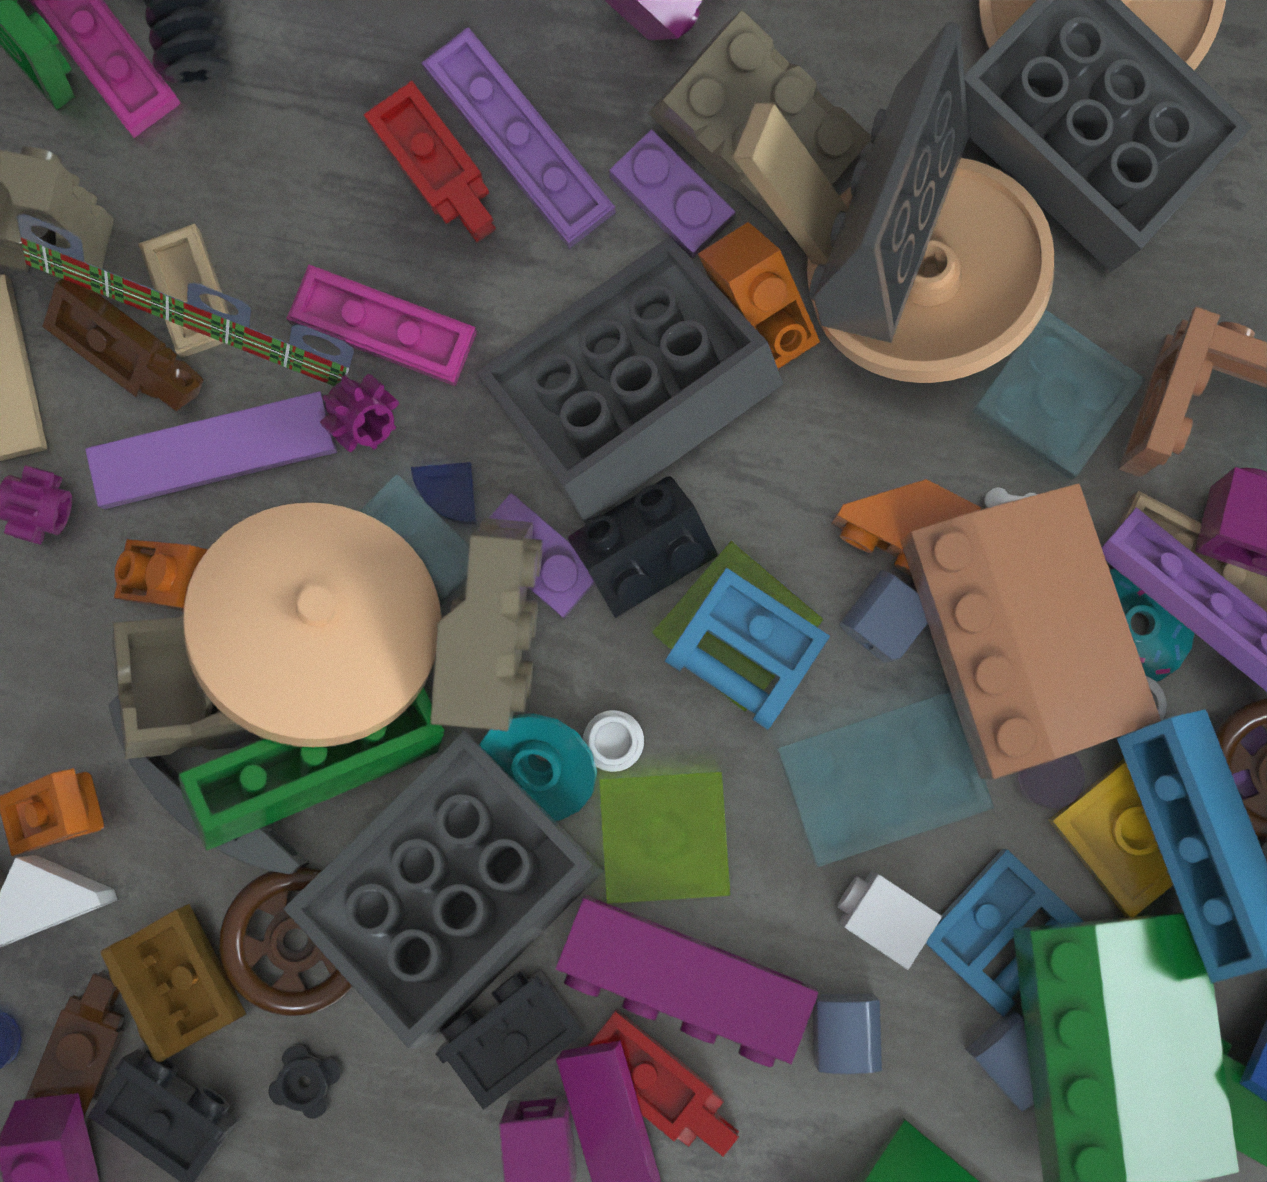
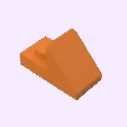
M73 768L51 773L0 796V814L11 856L91 834L104 828V821L95 787L89 772L75 774Z

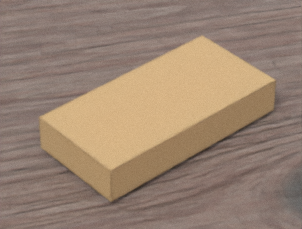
M196 224L138 243L154 290L186 303L189 283L201 284L221 292L200 229ZM212 294L200 295V299L209 307L229 314L223 298ZM165 320L176 353L181 358L223 344L221 341Z

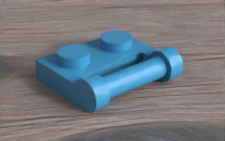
M726 568L664 662L679 672L684 667L754 713L755 715L752 720L768 730L830 638V635ZM709 632L777 677L778 681L768 694L697 647L705 633Z
M1002 849L941 915V920L925 944L974 989L983 1000L1004 1017L1016 1004L1012 998L1020 990L1017 959L1015 957L994 981L982 970L1014 937L1013 928H1022L1039 908L1050 918L1045 925L1084 921L1008 849Z

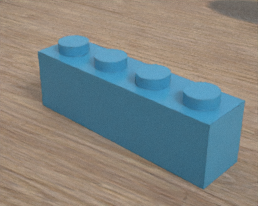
M1206 709L1170 717L1118 737L1117 740L1211 983L1266 969L1267 861Z

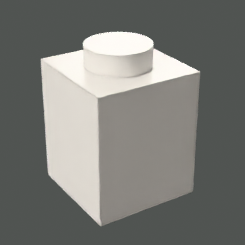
M873 871L869 873L865 881L856 876L845 890L837 905L839 909L844 911L838 921L839 924L907 970H909L942 918L941 915Z

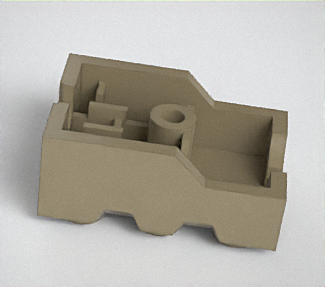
M741 10L719 30L698 54L692 65L670 86L649 110L648 114L716 179L739 191L783 233L788 231L733 159L734 152L755 103H774L831 185L834 184L871 141V135L843 108L833 106L818 91L817 82L799 65L789 63L774 48L773 39Z
M27 146L22 147L21 154L0 150V267L22 272L29 271L30 266L26 265L17 220L19 214H24L76 235L82 241L84 262L103 269L114 218L103 207L96 205L98 200L96 195L88 192L85 188L79 187L80 178L70 173L60 163L61 158L54 153ZM42 226L31 227L32 232L41 240L60 248L71 247L69 241L59 233ZM48 274L49 276L54 277L56 279H62L52 274Z
M484 518L480 523V530H474L470 535L466 590L456 599H453L451 611L438 622L431 724L508 731L515 712H525L526 700L530 698L533 661L522 660V650L530 649L531 638L535 637L538 614V601L527 600L526 594L527 587L534 588L536 577L540 576L543 540L532 539L533 522Z
M184 615L176 618L113 623L112 642L125 759L169 755L179 748L203 746L208 750L235 748L245 741L265 739L233 722L216 707L199 685L187 657L184 642Z

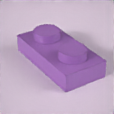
M652 129L609 170L610 178L692 259L735 218V211Z
M510 493L489 518L533 522L532 539L543 540L540 576L536 577L534 588H527L564 619L590 590L594 582L571 544L515 495Z

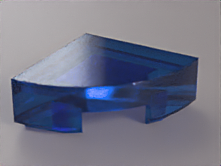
M471 462L411 467L413 481L418 492L436 513L457 523L478 524L473 465Z

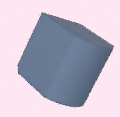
M880 570L839 623L840 627L850 637L884 663L900 659L928 624L918 593L895 575L884 570Z
M818 994L813 1007L814 1064L819 1072L862 1074L882 1071L880 1000L874 994Z
M1010 1009L1004 1017H1001L975 1040L966 1051L1008 1099L1021 1111H1024L1034 1105L1024 1018Z

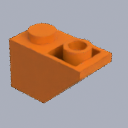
M749 222L745 223L698 253L709 279L768 342L778 369L820 343L781 250Z
M925 479L843 504L831 524L842 529L839 537L853 547L868 553H872L874 548L877 547L896 557L894 566L912 577L900 541L912 531L979 511L981 507Z
M127 539L124 552L119 556L115 566L117 585L114 598L184 612L189 583L201 558L208 549L186 544Z

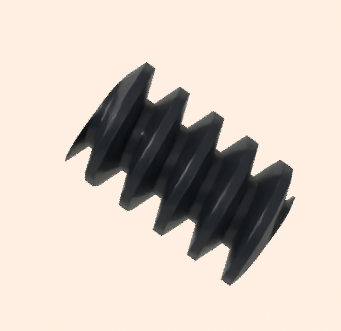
M143 0L147 6L145 20L151 28L148 37L149 43L155 51L152 59L153 67L158 74L163 76L164 80L171 83L195 85L221 79L230 74L232 70L231 63L227 59L216 57L224 53L228 48L227 40L223 36L214 34L224 26L222 16L212 12L213 9L218 7L220 0Z

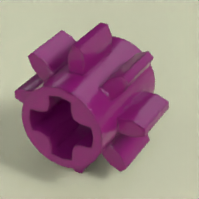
M367 374L361 383L350 380L345 375L341 378V382L336 384L328 395H324L322 398L326 402L328 415L320 421V424L348 452H352L358 443L363 446H370L375 450L378 444L382 443L390 435L391 431L396 429L391 410L399 405V401L385 390L384 385L371 374Z
M28 465L24 466L22 478L12 475L6 476L0 484V520L7 521L4 534L40 545L43 543L45 532L59 535L68 522L72 507L71 493L59 489L62 477L54 475L53 472Z

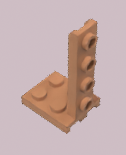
M1195 307L1192 310L1189 321L1183 319L1176 326L1173 336L1167 334L1164 338L1118 469L1142 477L1159 464L1164 465L1172 453L1177 455L1181 453L1193 424V419L1185 417L1192 395L1199 397L1202 394L1212 369L1267 388V342L1254 338L1255 332L1244 325L1233 322H1220L1217 325L1220 317L1219 314Z

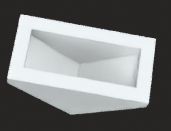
M40 856L16 857L0 891V947L118 901L115 890Z

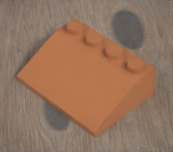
M1080 483L982 509L910 532L900 541L980 779H996L1161 721Z

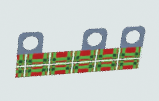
M19 214L17 216L26 265L329 385L335 386L341 382L343 376H348L354 350L350 345L306 326L293 325L291 327L289 343L249 328L251 308L234 297L201 284L189 283L186 303L84 262L82 241L71 232L28 215ZM42 226L51 229L66 238L71 247L60 248L51 245L37 237L32 232L31 227ZM212 294L232 303L238 309V314L230 315L219 312L206 305L200 299V295ZM313 335L326 339L336 345L341 353L339 355H329L319 352L307 345L302 337Z

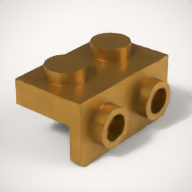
M190 904L170 912L133 935L101 950V956L109 970L111 981L119 989L137 1025L141 1039L148 1046L156 1062L169 1058L246 1015Z

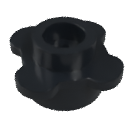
M301 1045L291 1046L282 1055L284 1067L279 1072L277 1080L270 1084L269 1097L276 1105H285L292 1110L302 1111L304 1116L310 1119L318 1118L328 1108L326 1096L331 1084L336 1083L340 1079L341 1068L338 1062L332 1058L320 1060L308 1055L306 1048ZM300 1077H309L310 1086L302 1087L299 1083Z

